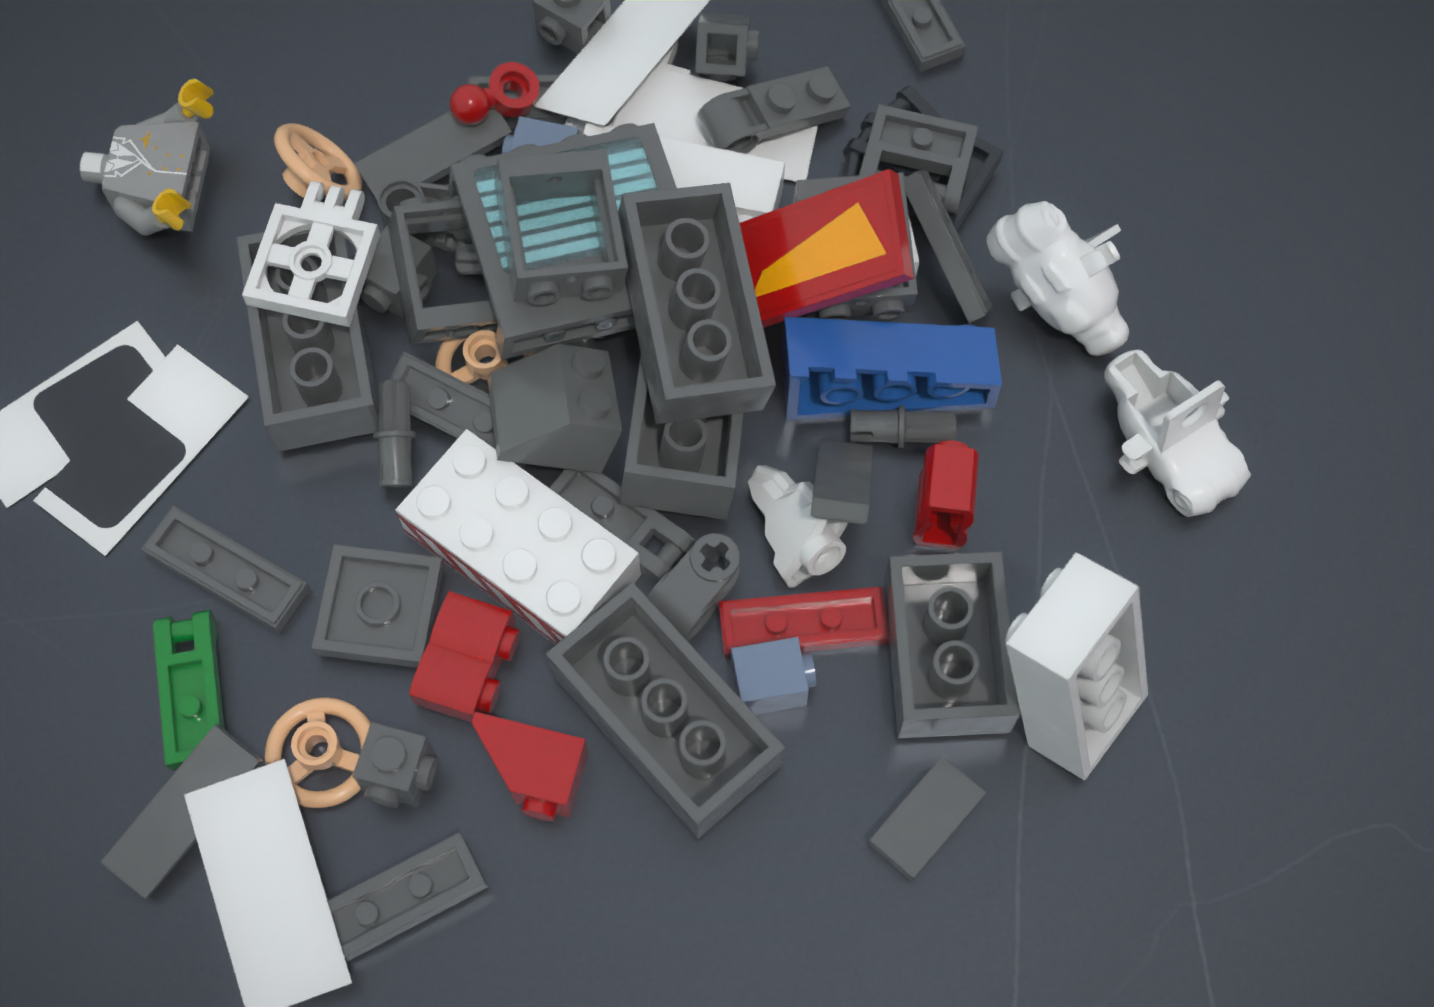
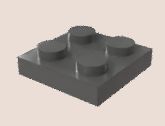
M333 544L311 648L315 655L417 668L432 633L444 570L442 557Z

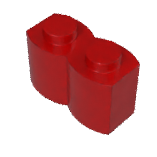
M953 440L941 441L930 446L924 453L923 469L918 476L913 540L918 546L957 550L967 542L968 528L974 523L979 454L975 449L969 448L963 442Z
M449 591L440 608L430 641L421 657L411 684L409 696L413 703L468 722H472L474 712L483 713L484 711L491 713L497 703L501 690V681L495 679L496 673L502 660L509 662L512 660L520 639L521 630L514 628L515 619L513 612Z

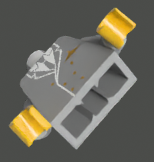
M191 79L182 86L178 96L179 101L166 112L136 123V125H121L114 132L109 154L85 152L82 155L80 163L82 180L86 183L102 184V191L115 211V215L141 235L149 236L169 227L177 231L192 232L211 151L199 122L196 121L199 117L202 119L211 118L214 111L213 105L206 102L209 97L213 96L214 90L197 79Z

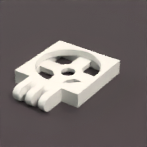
M311 181L301 208L275 203L242 294L246 305L350 327L380 238L377 224L359 221L365 200L364 192L352 189L346 205L343 207L345 194L343 187L331 185L324 203L322 202L324 184ZM310 230L307 241L298 244L296 247L280 245L288 237L301 231ZM334 232L347 238L356 248L357 253L354 260L331 255L329 246ZM316 255L322 260L321 266L315 271H305L301 267L302 261L307 256ZM268 265L292 271L294 278L288 295L272 290L268 282ZM325 278L346 282L343 294L329 303L311 300L317 282Z

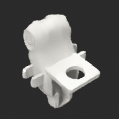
M1047 201L1025 204L1018 209L1017 213L1003 216L996 222L987 235V245L991 256L1009 268L1012 281L1019 288L1010 294L1019 311L1033 306L1043 320L1053 328L1065 334H1071L1093 356L1111 353L1128 340L1129 328L1117 307L1119 290L1109 268V265L1120 260V255L1111 241L1100 245L1121 231L1118 224L1083 241L1079 238L1078 234L1071 230L1063 212Z
M1141 350L1125 352L1112 360L1104 371V379L1118 402V420L1121 430L1127 439L1122 445L1124 455L1119 459L1122 467L1128 473L1135 474L1147 466L1154 478L1163 484L1166 495L1173 506L1186 517L1210 513L1224 499L1236 496L1250 478L1251 473L1248 470L1243 454L1236 446L1229 442L1217 421L1225 414L1223 405L1229 400V396L1224 392L1225 386L1221 381L1217 380L1199 392L1178 373L1163 371L1152 363L1149 356Z

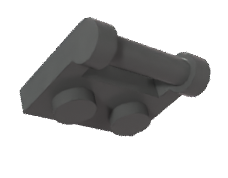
M878 104L859 176L874 175L882 172L878 170L880 161L950 176L948 185L934 183L947 212L957 214L978 126Z

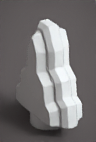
M758 465L749 479L748 485L752 499L765 517V536L775 551L773 564L786 585L794 588L813 575H822L832 570L840 563L846 553V546L840 540V536L848 522L813 518V516H810L814 489L812 483L800 482L796 484L786 472L766 465Z

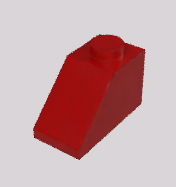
M474 712L471 722L474 730L514 802L522 805L521 812L527 816L544 821H554L556 814L571 818L589 754L586 740Z

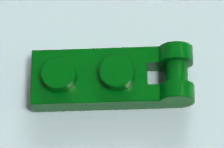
M212 610L193 612L191 619L175 621L171 616L153 621L165 765L170 770H177L214 725H220L225 729L216 648L217 627ZM194 641L195 650L177 653L179 643Z

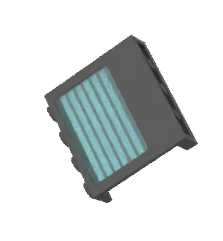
M633 123L623 124L615 127L610 132L592 136L574 134L564 138L561 142L543 146L525 144L514 148L509 153L490 157L480 154L471 155L462 159L459 163L450 165L449 193L451 199L456 195L459 197L498 322L495 341L501 360L544 350L557 343L566 345L634 329L636 325L626 277L622 291L615 292L613 295L603 299H587L583 295L561 297L556 302L545 305H535L529 301H513L494 185L497 159L502 157L606 149L617 210H619L623 194L677 188L655 123L641 126ZM591 195L516 202L527 270L603 263Z

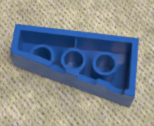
M785 317L781 370L786 421L851 417V409L886 411L899 410V406H905V411L934 412L995 408L1002 388L995 328L977 327L974 325L952 326Z

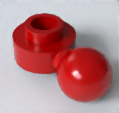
M516 62L503 63L492 72L487 88L483 89L475 84L459 86L450 98L451 113L456 120L466 125H475L482 122L489 114L490 108H494L498 113L508 117L523 116L531 111L540 90L538 78L530 68ZM512 90L518 94L519 98H510L503 91Z

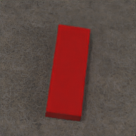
M883 586L719 601L724 660L731 659V648L794 637L799 639L801 652L887 645L890 639Z

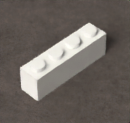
M586 122L583 134L592 136L607 133L615 127ZM659 137L677 188L730 183L739 223L779 208L784 187L785 162ZM646 159L610 167V171L614 172L647 165L648 162ZM649 174L613 182V187L653 179V176ZM622 196L615 197L616 202H621ZM592 202L586 204L590 207H593Z

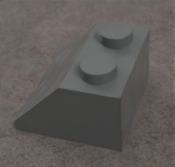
M557 343L490 372L487 380L497 460L602 473L622 433L608 351Z

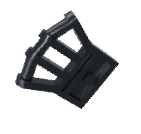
M906 86L897 92L896 100L887 105L942 118L911 86ZM870 112L866 115L860 125L862 132L858 138L850 139L844 148L845 164L842 177L859 176L876 113ZM978 137L975 140L957 214L948 212L956 231L997 169L1004 150ZM880 161L878 168L881 171L890 169L895 173L903 172L904 176L920 171ZM928 172L934 183L948 185L950 176ZM906 197L909 217L912 215L918 219L909 198Z

